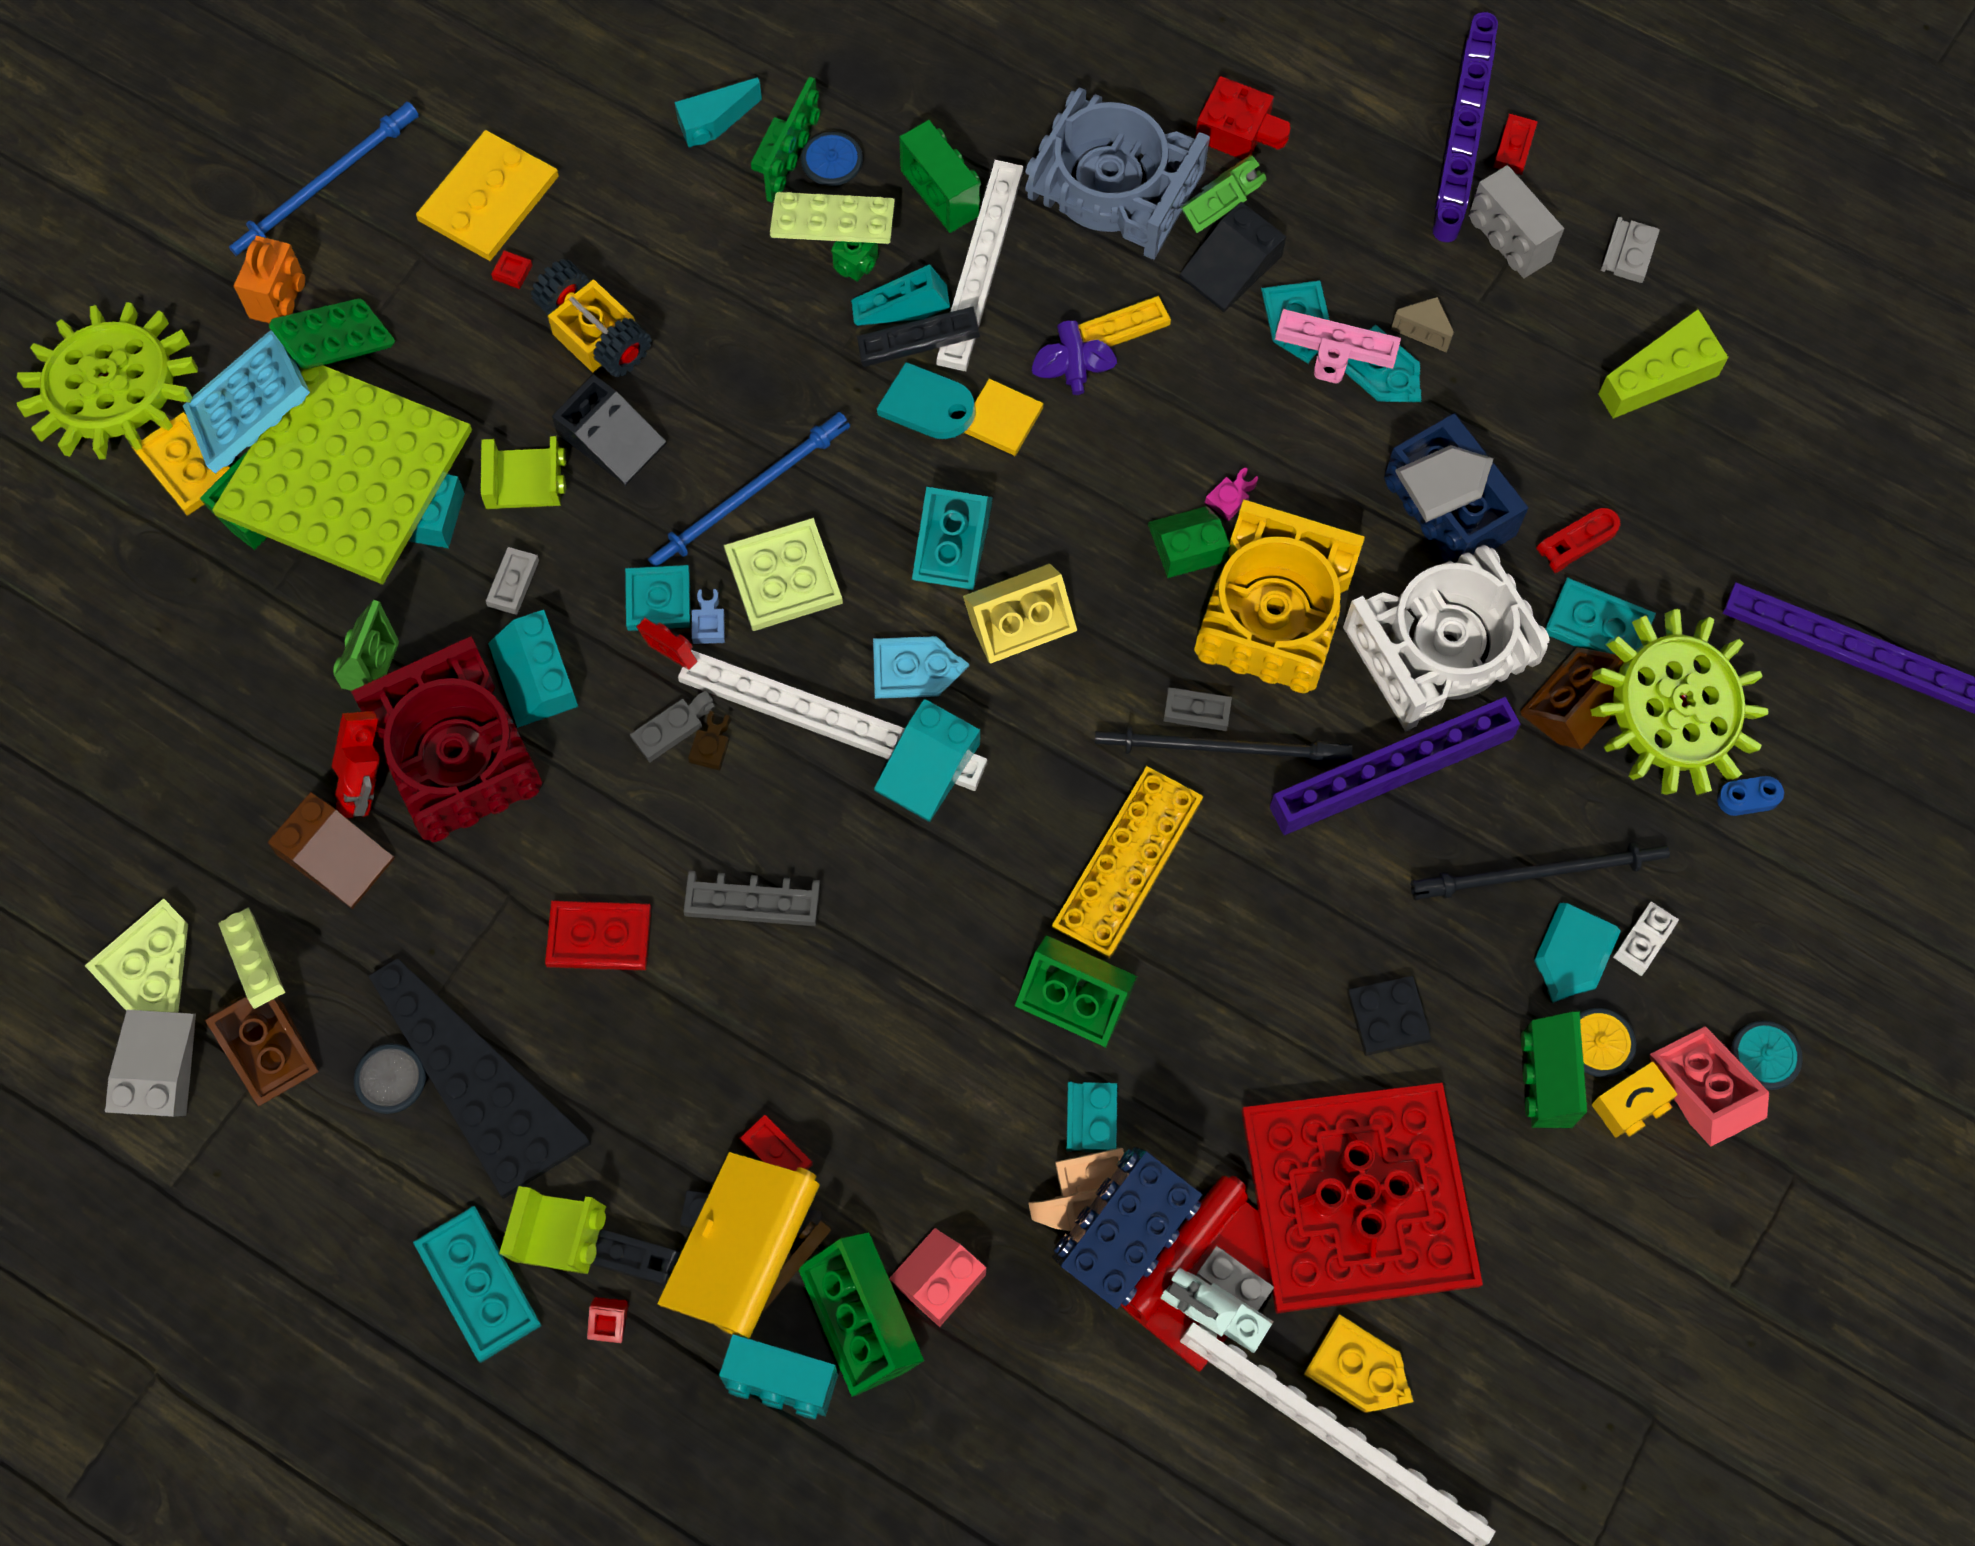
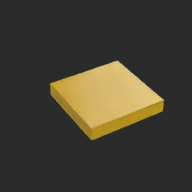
M988 379L975 402L976 414L974 421L964 433L1016 456L1040 415L1043 403Z

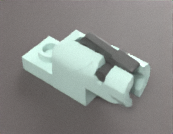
M1179 1268L1171 1279L1173 1281L1172 1285L1165 1289L1161 1299L1221 1337L1225 1334L1244 1348L1255 1353L1274 1321L1215 1283L1209 1285L1194 1274Z

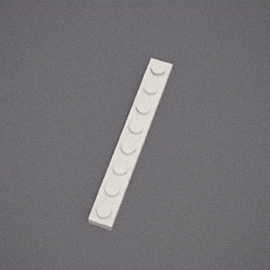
M999 160L994 161L951 308V312L974 306L978 326L981 322L1024 168L1022 165ZM975 339L940 347L937 365L966 371Z

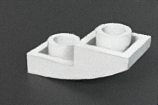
M1650 902L1613 958L1642 976L1679 919L1653 902Z

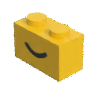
M1652 1061L1600 1095L1592 1103V1107L1615 1138L1625 1132L1630 1137L1646 1126L1643 1120L1653 1114L1655 1119L1671 1110L1673 1107L1670 1102L1678 1094Z

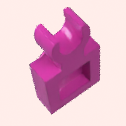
M1247 468L1239 471L1234 482L1226 477L1206 496L1205 503L1227 521L1240 510L1243 499L1249 501V495L1246 492L1252 491L1257 485V476L1250 482L1243 480L1247 475Z

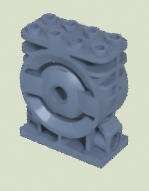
M1079 87L1076 92H1070L1065 105L1066 109L1063 114H1057L1053 122L1051 134L1044 136L1039 147L1038 156L1036 158L1032 157L1027 165L1026 174L1029 175L1025 191L1028 192V199L1035 201L1039 195L1044 196V206L1049 208L1056 201L1060 206V212L1089 229L1104 232L1121 231L1123 238L1145 247L1144 256L1155 260L1182 212L1180 206L1189 200L1205 171L1210 136L1199 132L1197 137L1193 139L1177 131L1164 134L1159 124L1144 111L1123 103H1102V97L1096 94L1090 101H1087L1086 90ZM1141 153L1144 156L1139 163L1137 158ZM1079 161V164H1078L1077 170H1076V180H1075V179L1071 176V174H1072V171H1073V169H1074V166H1075V165L1077 164V162ZM1141 166L1143 167V169H1144V171H1145L1146 179H1147V182L1144 183L1143 185H1141V184H1142V168H1141Z

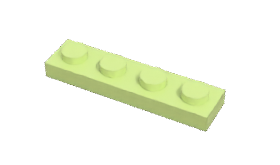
M249 907L219 922L224 940L252 1007L255 1009L284 994L283 985L255 917Z

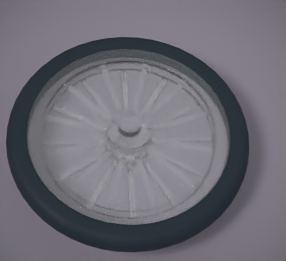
M401 1044L380 1045L366 1053L358 1063L354 1073L355 1092L359 1100L367 1108L378 1113H396L408 1108L419 1098L425 1085L426 1072L418 1055L409 1047Z

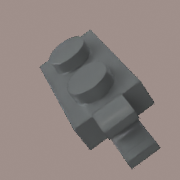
M707 691L697 695L690 705H687L684 699H681L631 733V739L650 763L702 728L699 718L715 708L712 703L713 699Z

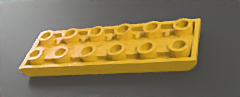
M1146 766L1055 919L1052 928L1110 959L1197 811L1203 796Z

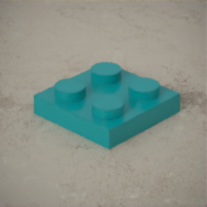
M688 565L625 568L626 627L628 631L638 630L636 626L644 618L656 625L660 622L668 629L691 628L690 570Z

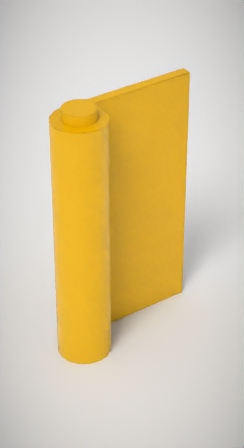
M729 1152L657 1304L714 1324L731 1335L734 1334L750 1339L820 1186L815 1181L816 1175L804 1168L798 1167L796 1171H792Z

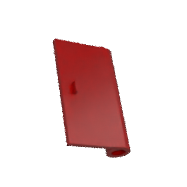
M1221 1176L1200 1201L1201 1206L1190 1220L1186 1219L1177 1229L1180 1231V1234L1173 1245L1168 1249L1163 1247L1157 1255L1156 1259L1159 1262L1154 1271L1148 1277L1142 1276L1134 1286L1138 1289L1134 1298L1127 1306L1121 1304L1128 1314L1199 1373L1208 1361L1181 1343L1180 1339L1193 1322L1198 1326L1201 1323L1193 1320L1181 1310L1176 1309L1161 1299L1165 1289L1172 1285L1173 1281L1171 1279L1176 1271L1182 1268L1196 1276L1215 1247L1218 1246L1271 1284L1259 1212L1246 1202L1248 1199V1195L1245 1192L1247 1187L1235 1176ZM1217 1334V1339L1221 1342H1224L1228 1337L1225 1334L1222 1337Z

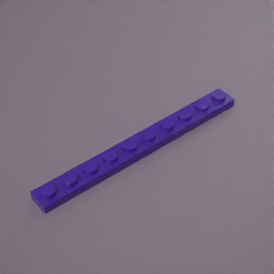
M1735 582L1722 614L1975 714L1974 676Z

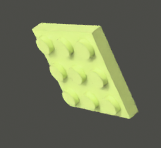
M814 518L724 545L752 631L843 604L840 590Z

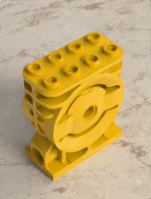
M1243 499L1230 540L1228 553L1230 559L1220 573L1206 614L1204 615L1201 629L1197 635L1194 650L1199 659L1206 664L1215 665L1217 663L1229 667L1231 671L1238 674L1248 673L1258 676L1266 683H1280L1290 686L1293 691L1298 693H1308V691L1315 690L1338 622L1340 593L1349 588L1365 537ZM1307 598L1309 599L1313 609L1310 608ZM1268 609H1277L1281 614H1271Z

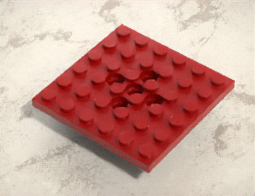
M1443 1083L1242 1108L1241 1112L1271 1285L1274 1287L1272 1294L1276 1313L1477 1288L1483 1285ZM1357 1152L1363 1156L1365 1165H1354L1349 1159V1153ZM1396 1181L1405 1189V1195L1393 1194L1389 1188V1182ZM1364 1186L1370 1190L1371 1199L1363 1200L1356 1195L1355 1187ZM1330 1190L1336 1194L1337 1203H1326L1321 1197V1191ZM1365 1219L1371 1220L1377 1226V1233H1366L1361 1226V1221Z

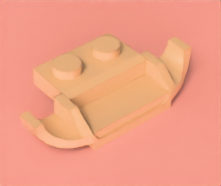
M1123 1148L1056 1161L1055 1166L1062 1196L1044 1201L1029 1202L1032 1220L1055 1229L1072 1231L1076 1225L1075 1220L1085 1206L1092 1204L1097 1197L1096 1191L1106 1178H1111L1118 1169L1117 1163L1124 1155Z

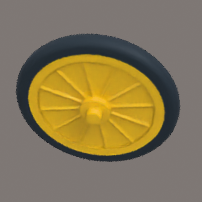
M1593 1008L1581 1012L1580 1023L1584 1072L1596 1077H1611L1623 1072L1631 1064L1636 1052V1038L1629 1023L1622 1016L1608 1009Z

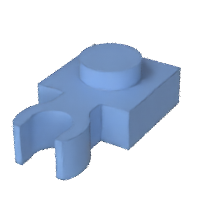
M713 589L714 597L709 601L703 599L702 590H699L697 593L701 610H692L693 644L725 643L724 609H716L719 604V596L716 589Z

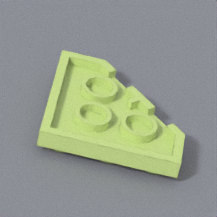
M163 898L88 962L85 967L126 1011L142 1010L178 1013L188 924Z

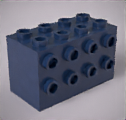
M1136 1146L1132 1150L1128 1149L1117 1163L1118 1169L1111 1178H1106L1096 1191L1097 1197L1090 1206H1085L1075 1220V1227L1069 1235L1065 1234L1059 1240L1053 1250L1055 1253L1052 1256L1063 1269L1115 1309H1118L1121 1304L1127 1306L1134 1298L1138 1290L1134 1286L1142 1276L1148 1277L1154 1271L1159 1262L1156 1259L1157 1255L1163 1247L1168 1249L1173 1245L1180 1234L1177 1228L1185 1218L1190 1220L1201 1206L1198 1200L1203 1195L1147 1151Z

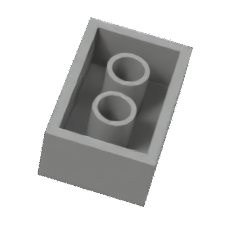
M1508 165L1479 182L1469 217L1473 225L1481 229L1489 238L1492 247L1499 250L1507 259L1509 266L1513 270L1518 271L1523 278L1550 263L1564 227Z

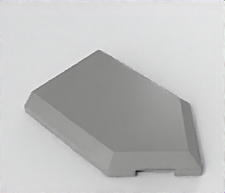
M1450 445L1396 469L1395 472L1422 517L1428 522L1480 499L1494 458Z

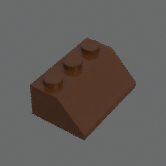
M1577 647L1520 711L1521 715L1557 744L1582 750L1611 717V715L1606 717L1592 716L1591 709L1604 703H1614V687L1593 679L1592 673L1601 668L1619 673L1624 662L1615 654Z

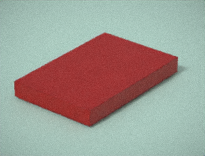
M551 901L545 965L555 968L646 970L651 905L639 903Z

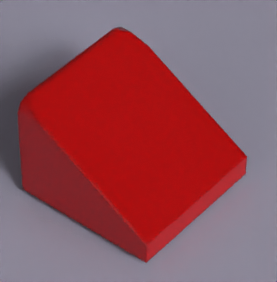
M595 1297L589 1307L587 1339L622 1343L628 1301Z

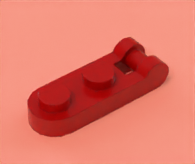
M1597 509L1543 540L1536 549L1541 556L1548 558L1550 561L1549 566L1554 573H1558L1568 564L1611 540L1619 530L1620 518L1611 509ZM1562 545L1566 552L1560 554L1556 547Z

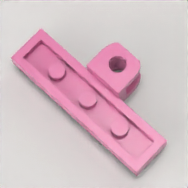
M1285 309L1282 311L1275 340L1318 350L1314 375L1317 379L1332 383H1339L1342 380L1348 358L1393 369L1401 341L1399 337ZM1332 367L1335 372L1327 373L1324 368Z

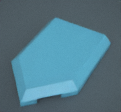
M937 636L873 638L875 699L939 696L969 667V663L954 654Z

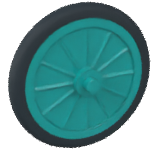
M1756 1021L1747 1024L1735 1035L1731 1046V1053L1767 1090L1786 1087L1796 1079L1802 1067L1803 1057L1799 1042L1787 1028L1775 1022Z

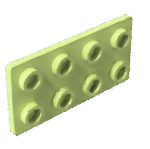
M777 192L774 200L770 236L772 238L889 244L891 242L894 199Z

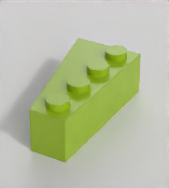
M1698 309L1607 375L1598 395L1612 418H1616L1719 376L1728 356Z

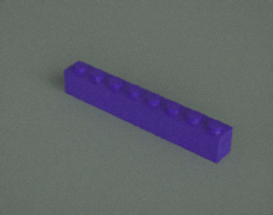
M1506 697L1275 793L1270 810L1283 835H1287L1514 738L1521 724Z

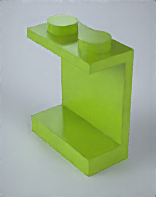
M550 436L549 449L498 451L494 439H483L481 444V497L485 508L560 506L561 494L566 493L565 476L561 475V466H566L565 449L559 447L557 437Z
M518 1186L499 1254L517 1263L588 1274L590 1264L594 1262L596 1257V1242L599 1231L605 1224L606 1206L592 1197L585 1196L584 1202L544 1196L531 1188Z

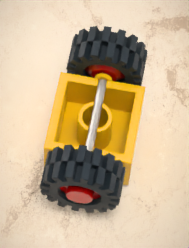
M561 259L559 263L557 261L552 263V268H545L546 273L544 275L540 274L537 277L539 282H534L533 284L535 289L531 291L533 296L531 298L548 314L553 335L592 372L603 366L612 376L619 377V375H626L627 370L629 372L634 370L633 366L641 363V357H646L647 352L645 350L650 349L651 345L649 343L652 342L650 335L594 279L589 282L587 276L570 260Z

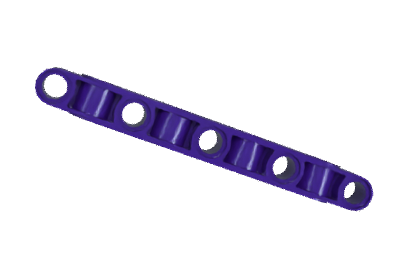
M1480 12L1473 17L1463 51L1435 205L1436 213L1433 234L1435 238L1442 242H1452L1458 237L1469 201L1498 28V20L1493 14L1488 12Z

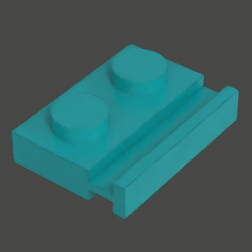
M1068 1082L1066 1151L1103 1152L1116 1149L1117 1083L1083 1082V1084Z

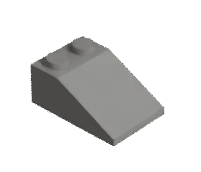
M142 1010L126 1011L108 1077L105 1112L172 1117L186 1116L196 1014Z

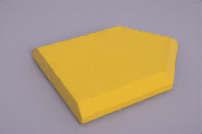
M1339 1314L1304 1375L1364 1413L1414 1402L1406 1380L1400 1352Z

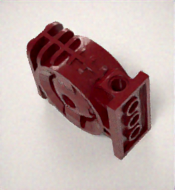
M471 636L351 691L361 712L374 711L378 717L374 738L376 742L384 744L389 770L413 819L415 827L422 839L431 840V842L441 841L450 832L461 827H471L480 818L490 813H501L510 804L520 799L528 800L539 793L538 789L542 786L538 771L511 717L504 706L492 694L495 688L494 683ZM471 721L477 722V723H479V724H481V725H483V726L479 727L477 724H475V723H473V722H471ZM420 743L418 756H416V751ZM454 750H462L458 757H448Z

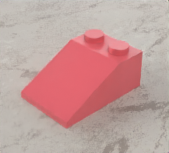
M1706 1026L1650 1054V1060L1655 1063L1678 1094L1674 1099L1689 1124L1710 1147L1767 1118L1769 1091Z

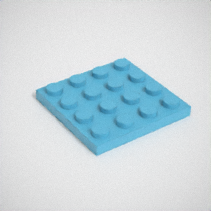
M272 330L267 332L196 393L190 403L186 402L183 405L206 466L216 474L221 468L230 465L234 461L235 456L246 447L252 446L269 427L277 425L283 415L290 409L300 405L310 391L295 360Z

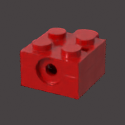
M1220 76L1198 118L1195 138L1199 132L1210 136L1208 147L1243 160L1252 155L1258 142L1278 150L1285 147L1288 143L1291 127L1288 121L1271 115L1274 96Z

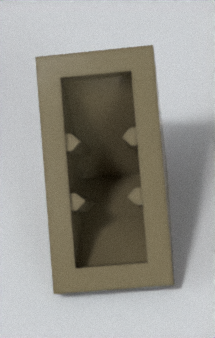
M1438 297L1398 309L1391 328L1393 331L1444 352H1447L1454 334Z

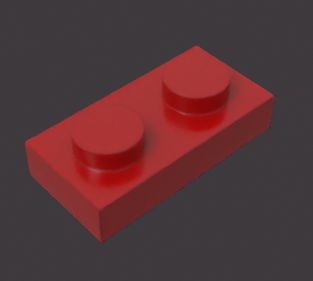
M1509 114L1494 168L1502 169L1508 165L1516 174L1522 175L1538 121Z
M644 618L636 626L651 648L684 668L690 670L698 662L691 652L692 644L680 634L677 637L673 635L664 624L659 622L656 625Z
M766 1115L740 1138L741 1142L762 1162L796 1171L798 1167L808 1170L813 1165L812 1161Z

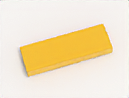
M1159 296L1079 324V330L1083 343L1089 340H1099L1111 347L1170 325L1171 319Z

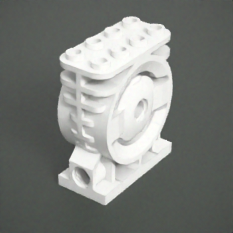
M1486 545L1478 547L1474 555L1468 552L1462 554L1457 563L1448 561L1423 571L1408 584L1399 597L1382 592L1367 600L1363 596L1352 600L1343 626L1405 732L1416 727L1419 720L1440 711L1446 699H1464L1486 690L1496 680L1499 682L1506 680L1510 673L1517 675L1523 672L1527 665L1534 667L1540 664L1547 651V643H1549L1547 631L1543 626H1539L1534 619L1530 604L1520 597L1513 577L1510 574H1506L1500 565V558L1497 552ZM1410 608L1419 621L1414 632V643L1409 636L1410 627L1414 621L1413 616L1408 612ZM1486 628L1489 636L1490 648L1485 664H1483L1480 659L1484 653L1487 643V636L1485 631ZM1444 635H1452L1457 641H1449Z

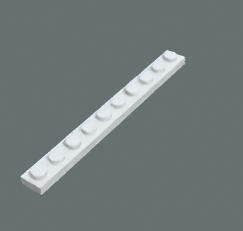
M693 650L691 652L698 662L690 670L682 667L678 676L679 682L707 691L713 695L886 759H890L905 728ZM974 754L955 784L975 791L986 767L987 758Z
M1193 1322L1185 1331L1180 1342L1474 1546H1485L1490 1543L1496 1531L1487 1526L1488 1521L1482 1515L1474 1511L1467 1512L1458 1506V1501L1453 1495L1444 1490L1437 1491L1426 1483L1427 1479L1421 1473L1414 1469L1406 1470L1396 1463L1397 1458L1392 1453L1383 1448L1376 1449L1367 1443L1366 1436L1359 1430L1352 1427L1346 1428L1335 1421L1337 1417L1330 1410L1322 1406L1317 1408L1306 1400L1307 1396L1301 1390L1290 1385L1286 1387L1276 1380L1277 1376L1272 1370L1263 1365L1257 1367L1246 1359L1247 1355L1243 1350L1231 1344L1229 1346L1225 1345L1217 1339V1334L1203 1324L1198 1326Z

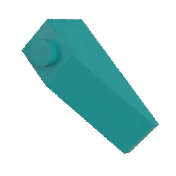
M758 77L674 102L677 120L687 146L703 145L717 139L760 102L762 97Z
M930 264L851 300L854 323L857 326L925 319L950 308L947 284Z

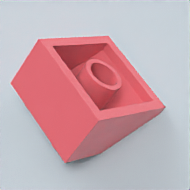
M934 1228L893 1273L889 1280L940 1327L986 1276V1267L961 1244Z

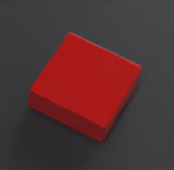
M504 250L491 273L492 278L495 281L520 289L533 266L532 261Z

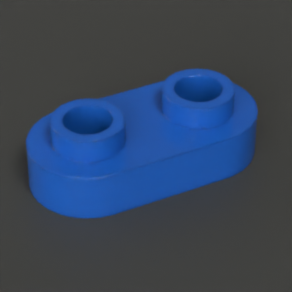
M1769 776L1731 781L1726 783L1719 791L1717 802L1723 812L1732 816L1769 811L1776 808L1782 801L1784 789L1777 779ZM1763 788H1769L1773 795L1766 794ZM1732 793H1738L1741 796V800L1735 799Z

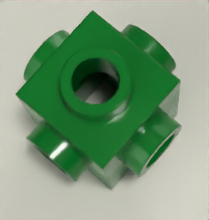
M836 241L831 250L833 267L843 277H850L858 282L864 274H869L872 271L878 258V243Z

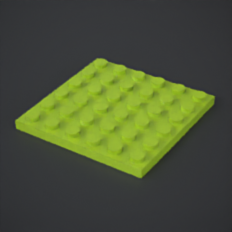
M324 365L310 369L299 367L310 393L300 405L293 407L283 415L277 425L269 427L259 436L258 440L250 447L212 510L215 516L370 580L384 584L472 431L471 425Z

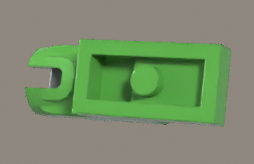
M1249 155L1234 167L1222 173L1218 178L1201 188V193L1180 206L1196 233L1233 210L1240 202H1245L1247 200L1245 196L1267 181L1264 173L1255 171L1259 164L1252 155Z

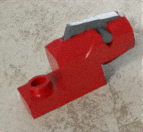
M374 711L342 713L332 768L338 776L335 794L337 799L336 809L345 818L368 816L374 798L376 775L380 761L379 754L373 746L378 717Z

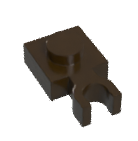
M709 711L707 717L708 730L707 732L697 730L688 759L689 763L721 770L729 745V737L722 736V734L727 731L731 720L729 715H725L723 723L716 725L713 723L715 718L714 712Z

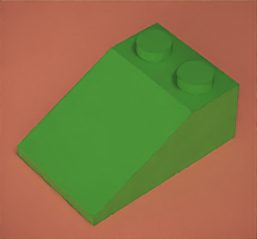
M373 600L357 618L353 629L347 632L345 638L346 648L342 658L339 657L336 660L333 671L342 689L352 691L387 675L399 640L379 601Z

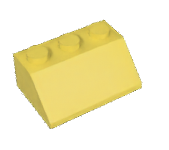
M1051 564L963 596L972 627L990 664L1077 631L1062 575Z

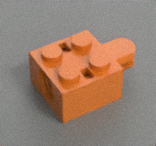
M256 235L248 247L246 259L235 281L234 288L249 318L270 323L273 318L293 313L295 298L305 285V275L291 244Z

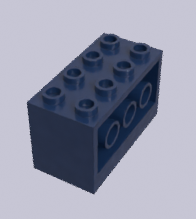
M1454 413L1393 448L1384 476L1388 489L1399 496L1407 514L1415 517L1421 525L1424 536L1428 540H1432L1438 547L1440 556L1445 563L1448 561L1457 563L1459 557L1467 552L1474 555L1475 550L1482 545L1495 549L1514 538L1529 508L1492 462L1480 499L1428 522L1424 520L1396 474V469L1450 445L1488 456Z

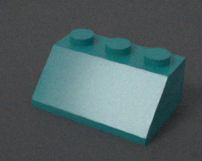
M544 610L514 619L488 643L517 728L578 707Z

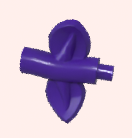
M1065 321L1057 325L1061 344H1050L1043 347L1034 359L1032 373L1038 377L1049 379L1065 374L1066 384L1071 385L1072 394L1081 395L1084 393L1083 383L1087 381L1086 370L1097 373L1105 372L1117 364V359L1111 348L1102 341L1089 340L1083 343L1078 322Z

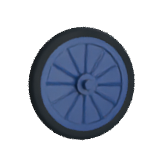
M825 132L813 137L804 146L801 154V164L806 175L813 181L827 186L841 185L852 180L859 173L863 163V154L858 143L850 136L839 132Z

